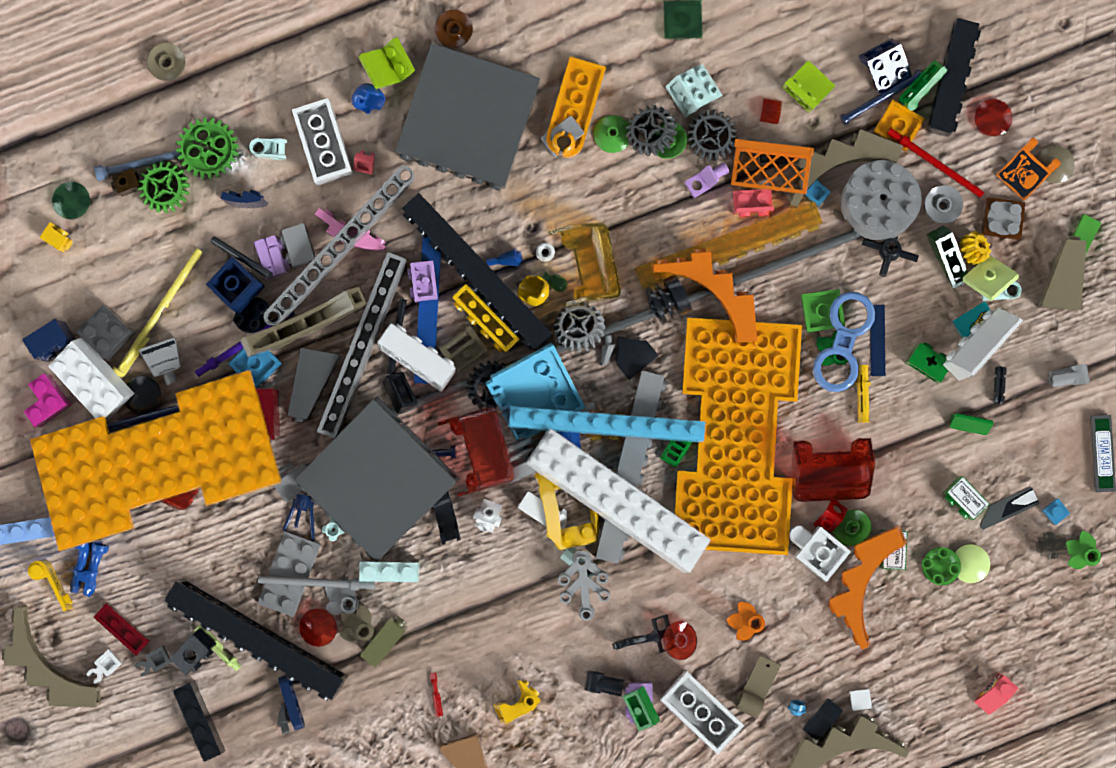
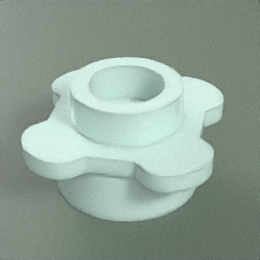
M331 519L327 526L322 527V532L326 533L330 541H336L340 534L345 533L339 528L338 523L334 519Z

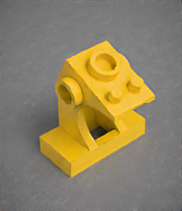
M517 680L521 691V697L517 703L508 705L499 701L493 704L501 723L508 724L514 719L533 711L541 701L537 697L539 693L532 686L530 688L527 687L529 684L527 681Z

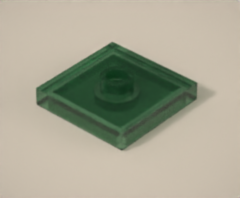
M702 0L663 1L664 40L703 38Z

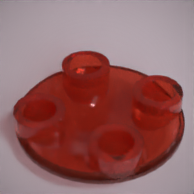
M989 99L982 102L976 108L975 124L982 135L1000 136L1011 127L1013 115L1010 107L1005 102L999 99Z
M324 608L309 610L300 620V634L304 641L311 646H326L334 639L338 632L334 617Z

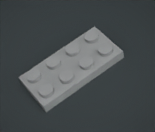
M284 531L268 576L309 578L321 544ZM265 584L257 604L295 617L306 586Z

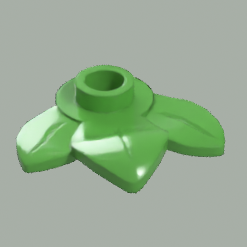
M1081 531L1079 541L1069 540L1064 543L1066 552L1071 556L1068 565L1072 568L1082 569L1086 565L1094 566L1101 560V553L1096 548L1095 538L1086 531ZM1089 553L1093 554V558L1091 560L1088 559Z

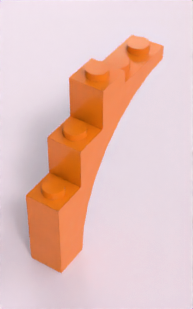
M706 248L694 249V253L690 254V261H687V258H678L675 263H668V259L656 260L657 264L652 265L653 273L681 275L696 281L708 289L720 301L727 312L733 326L736 343L757 341L754 295H748V291L737 292V296H734L732 273L727 274V270L715 271L716 275H713L711 252H706Z
M899 525L867 538L854 546V554L857 560H861V563L845 569L842 572L843 576H841L844 586L849 589L833 595L829 599L830 603L828 605L831 612L835 613L837 618L845 615V624L848 628L852 629L854 643L856 646L859 645L861 650L869 647L871 643L865 628L863 615L867 584L873 572L883 560L893 552L906 546L907 540Z

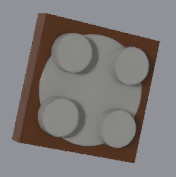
M987 197L982 229L983 236L1021 240L1026 202Z

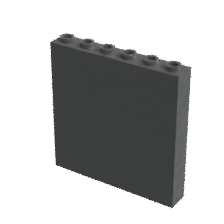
M431 43L396 148L397 155L405 161L415 160L418 165L428 167V165L436 167L435 170L446 173V171L453 172V176L457 178H471L473 183L482 185V183L490 184V188L498 191L501 188L506 189L538 92L540 78Z
M376 397L316 457L295 481L302 491L307 492L311 496V500L316 505H320L325 510L324 512L329 518L334 519L338 523L339 528L343 532H347L352 537V541L356 545L362 546L366 550L365 553L370 559L378 561L460 478L379 397Z

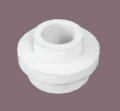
M541 243L536 249L537 258L543 262L552 260L555 255V249L549 243ZM544 249L549 251L547 256L542 255Z

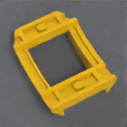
M536 473L534 476L539 484L538 490L545 513L547 538L549 537L559 550L596 543L601 526L600 515L589 508L591 523L561 529L558 504L554 491L561 488L540 473Z

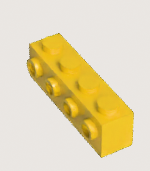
M467 284L452 297L455 300L453 305L460 312L464 310L468 314L466 318L473 325L478 324L482 328L480 332L487 340L490 337L495 342L493 346L500 353L504 351L507 354L520 341Z

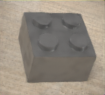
M104 304L77 331L103 359L110 360L136 333L109 306Z

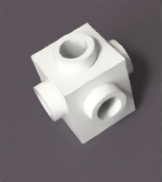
M484 499L481 508H476L473 519H476L475 527H478L483 532L489 531L493 533L495 526L499 527L502 516L499 515L502 505Z

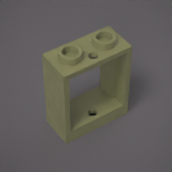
M392 616L360 656L376 668L407 630L406 622L399 616L396 618Z

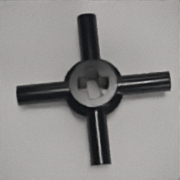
M898 236L884 240L881 243L863 238L861 245L879 250L880 257L883 259L879 272L881 277L887 276L891 261H895L899 257L916 263L918 261L919 255L902 250L899 241H897Z

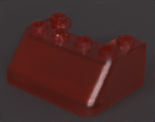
M858 438L854 440L848 452L812 453V444L808 441H793L792 478L795 500L800 502L865 499L871 494L876 462L871 438Z

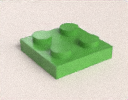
M840 289L801 295L806 333L835 329L832 326L829 315L833 301L840 295ZM841 304L838 309L837 316L839 322L845 327L843 308Z

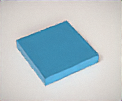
M244 348L228 363L237 373L251 371L256 389L283 364L270 351L248 357Z

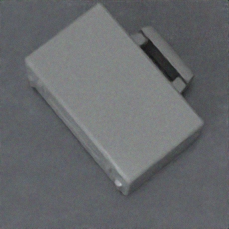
M569 116L552 129L550 140L553 141L554 136L558 132L565 131L566 136L570 132L576 141L584 134V131L575 119ZM545 133V135L541 137V141L552 154V156L555 158L557 157V154L551 151L548 147L546 141L547 133ZM560 137L557 140V145L560 148L559 154L571 144L569 138Z
M289 462L278 470L282 483L273 486L285 502H288L296 494L302 492L295 479L308 467L305 462H302L297 467ZM289 467L293 468L290 472L283 476L282 472H284Z

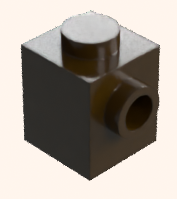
M133 168L111 176L113 180L111 187L114 193L122 197L138 191V187L142 186L138 182L140 180L139 175Z

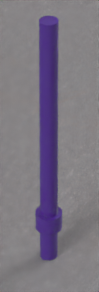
M294 311L286 320L295 315ZM278 317L272 320L271 322H276L278 320ZM266 324V326L264 328L262 327L260 331L268 329L273 326ZM241 341L217 357L208 359L206 364L194 371L196 375L200 377L209 370L213 371L219 367L220 363L242 350L244 347Z

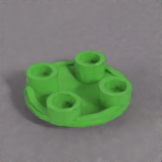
M937 547L931 549L925 555L922 561V570L930 582L935 585H947L958 578L961 571V562L953 550L946 547Z

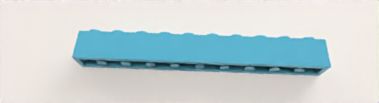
M510 407L509 428L543 431L552 429L556 432L699 443L704 441L705 422Z

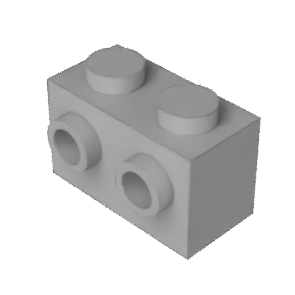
M302 223L282 230L283 235L280 238L283 247L286 246L288 254H286L288 264H292L295 269L309 265L316 256L306 225Z

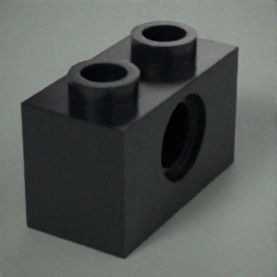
M199 628L174 653L170 660L185 675L191 671L195 673L203 665L201 661L203 659L207 660L214 653L212 649L217 643Z

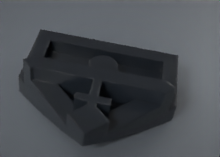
M622 336L617 338L616 365L629 380L659 356L648 341L642 338H625Z

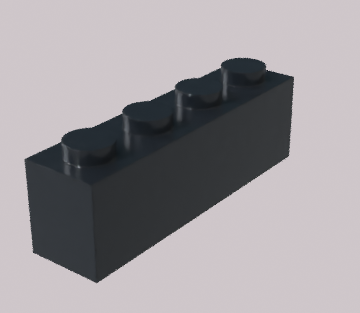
M194 680L173 690L203 762L224 753L226 750L196 681Z

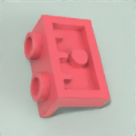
M772 190L733 191L734 215H739L740 218L750 217V214H758L759 217L769 216V213L774 211V206H772Z

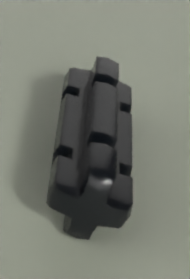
M1002 366L995 368V395L993 396L995 404H1004L1005 402L1003 393H1005L1006 378H1004V375H1006L1007 369Z

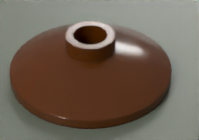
M448 10L437 19L435 33L443 45L457 48L465 45L470 40L473 34V24L469 16L464 12ZM455 27L458 29V32L452 33L451 29Z

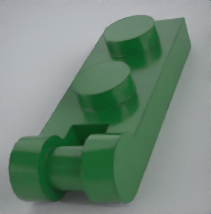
M933 60L899 97V102L910 111L915 110L921 98L930 91L948 70L939 62Z

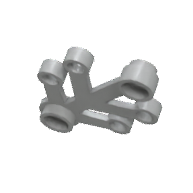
M578 550L573 554V564L559 575L558 582L562 586L568 585L570 577L578 569L579 577L567 590L561 592L560 601L564 604L569 603L572 595L581 588L582 605L579 609V616L581 619L588 621L594 617L595 612L594 607L590 604L588 587L598 594L599 600L602 602L610 599V591L601 587L587 575V569L597 576V581L601 584L608 582L609 574L591 562L592 557L588 551ZM584 558L585 562H580L578 559ZM605 575L606 579H600L599 576ZM566 577L568 580L562 581L561 578ZM606 593L608 596L602 597L601 594ZM563 595H568L569 598H568V599H564L562 596H563ZM584 612H589L590 615H589V616H586V615H584L583 613H584Z

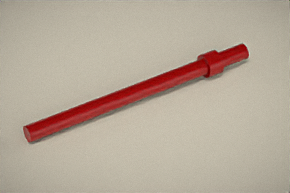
M893 128L887 131L886 134L898 141V144L903 145V148H908L979 198L983 196V190L910 141L911 138L905 134L901 135Z

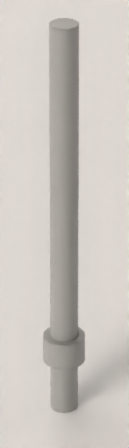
M258 576V583L339 587L351 588V590L375 589V582L359 581V579L335 580Z

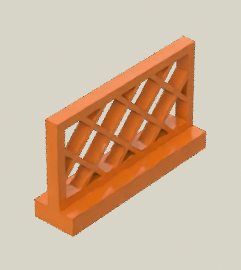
M735 139L734 147H736L731 185L807 194L814 148ZM740 151L747 152L752 158L744 165L739 160ZM761 154H766L770 161L761 167L756 158ZM780 156H784L789 162L782 169L775 163V160ZM799 158L806 159L805 168L799 172L793 163ZM754 161L759 170L751 176L745 167ZM773 163L778 172L770 178L764 169ZM792 166L797 174L788 180L783 171ZM744 170L749 178L744 182H736L737 174ZM762 171L768 180L759 185L754 180V177ZM779 174L786 181L781 187H777L772 181ZM798 176L803 181L802 190L795 189L791 184Z

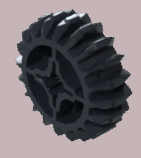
M487 360L485 366L480 362V368L473 367L475 373L468 374L471 379L466 380V384L469 385L466 387V391L469 393L467 396L469 399H472L473 405L478 404L479 409L485 407L486 411H489L492 407L493 411H496L497 404L494 398H492L494 395H491L486 386V382L492 378L484 376L491 373L494 374L504 369L506 365L503 362L499 364L497 360L491 364L490 360ZM478 383L484 387L482 396L477 393Z

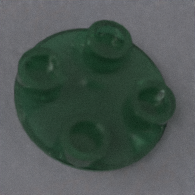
M65 182L54 191L52 205L59 216L75 220L87 212L91 205V198L87 189L80 183Z

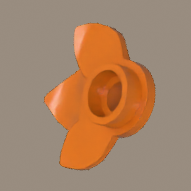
M738 602L739 612L730 615L726 619L732 628L738 630L736 633L737 640H748L754 633L762 631L765 627L764 618L756 613L753 605L747 602ZM754 619H757L759 622L757 626H752Z

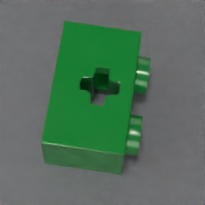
M926 342L916 344L905 364L935 383H941L948 372L943 366L947 360L945 358L947 355L941 352L939 354L933 351L934 347ZM932 358L931 362L934 364L928 366V360L926 359Z

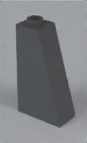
M305 348L300 349L287 415L292 417V421L303 423L304 419H310L340 361V355Z

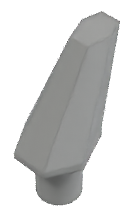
M611 335L604 336L605 346H602L601 366L609 363L616 347L615 344H612Z

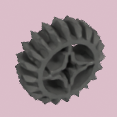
M646 105L644 111L639 108L638 115L633 113V120L628 119L631 125L626 126L628 131L626 137L629 139L628 143L634 151H638L641 155L645 153L649 157L651 153L657 156L659 150L661 153H664V147L670 148L669 142H675L672 136L677 135L676 130H674L677 128V124L674 122V117L670 116L671 113L668 110L665 111L663 107L660 106L658 108L656 105H653L650 109ZM657 119L664 121L665 128L658 125ZM638 134L645 136V143L639 141Z
M706 110L705 117L700 112L698 113L699 119L693 117L692 121L694 124H688V128L691 130L686 131V135L692 137L687 138V143L693 142L689 149L696 148L693 153L695 156L699 152L702 153L700 156L701 160L705 155L708 156L707 161H711L712 156H714L715 161H718V155L724 159L726 157L725 152L728 154L732 152L729 147L735 148V143L732 141H735L738 137L732 134L737 133V129H731L735 123L734 121L728 123L730 116H726L725 119L722 118L724 114L722 111L717 116L716 110H713L712 115H710L709 110ZM708 122H717L721 124L722 127H712L711 124ZM702 124L705 135L697 140L696 131ZM726 131L727 142L722 147L719 136ZM709 132L711 134L717 133V135H715V139H713L712 137H706L709 135ZM708 143L716 148V150H709L701 145Z

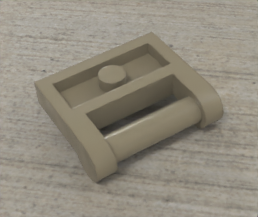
M466 324L463 330L447 342L438 345L443 355L454 363L453 366L457 373L488 352V349L469 324ZM467 335L471 336V340L452 354L449 353L448 350Z

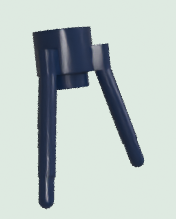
M296 494V499H293L292 507L282 530L286 531L295 508L297 514L294 528L298 527L301 511H307V508H309L311 541H314V502H311V496Z

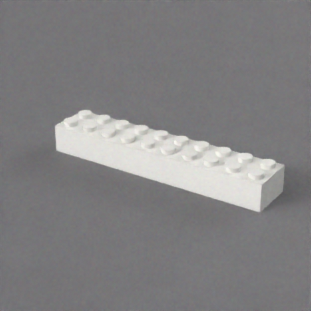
M552 429L545 433L525 463L683 573L691 572L710 542V539Z

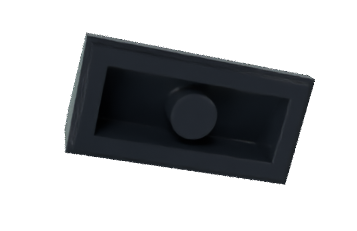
M404 372L385 377L383 385L397 414L418 405Z

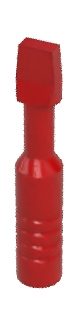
M436 672L430 673L436 717L443 716L441 697L437 687Z

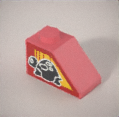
M998 673L976 698L974 703L990 715L1007 703L1019 688L1005 675Z

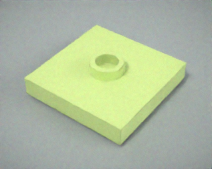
M989 254L987 260L979 263L963 277V282L990 301H993L1016 281L1019 275Z

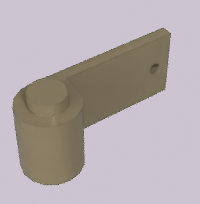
M760 655L742 693H738L735 697V708L758 718L781 664Z

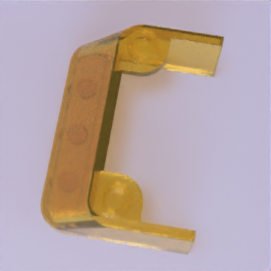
M570 224L548 231L549 235H561L563 245L567 249H574L581 286L574 289V300L563 303L564 307L584 305L585 303L590 304L620 296L621 287L609 230L605 224Z

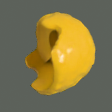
M528 275L520 283L517 296L528 305H541L549 295V284L538 275Z

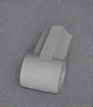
M1087 364L1049 371L1048 378L1051 387L1090 383Z

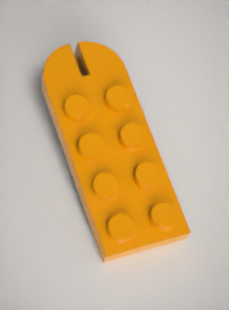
M569 57L546 135L548 147L557 156H559L560 152L557 140L560 137H567L571 141V144L563 150L562 157H574L582 150L606 71L605 66ZM569 116H572L584 131V134L576 141L570 132L566 136L565 131L558 132L554 136L553 141L550 140L552 129Z

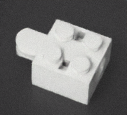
M794 526L790 530V540L800 548L794 557L826 582L851 552L822 527L817 526L812 533L803 526Z

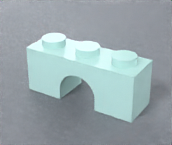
M360 561L359 581L418 582L420 562Z

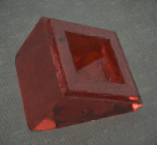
M763 98L760 121L778 124L781 116L782 101Z

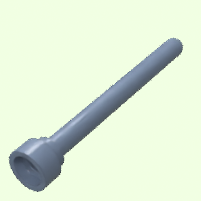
M171 151L111 167L95 166L94 171L97 180L102 181L106 180L111 174L175 159L182 154Z

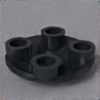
M255 297L240 314L235 312L233 322L245 333L260 331L267 324L264 320V313L269 308L268 303L261 298Z
M138 376L126 384L135 393L125 403L129 410L137 414H146L157 409L161 401V389L158 382L147 376Z

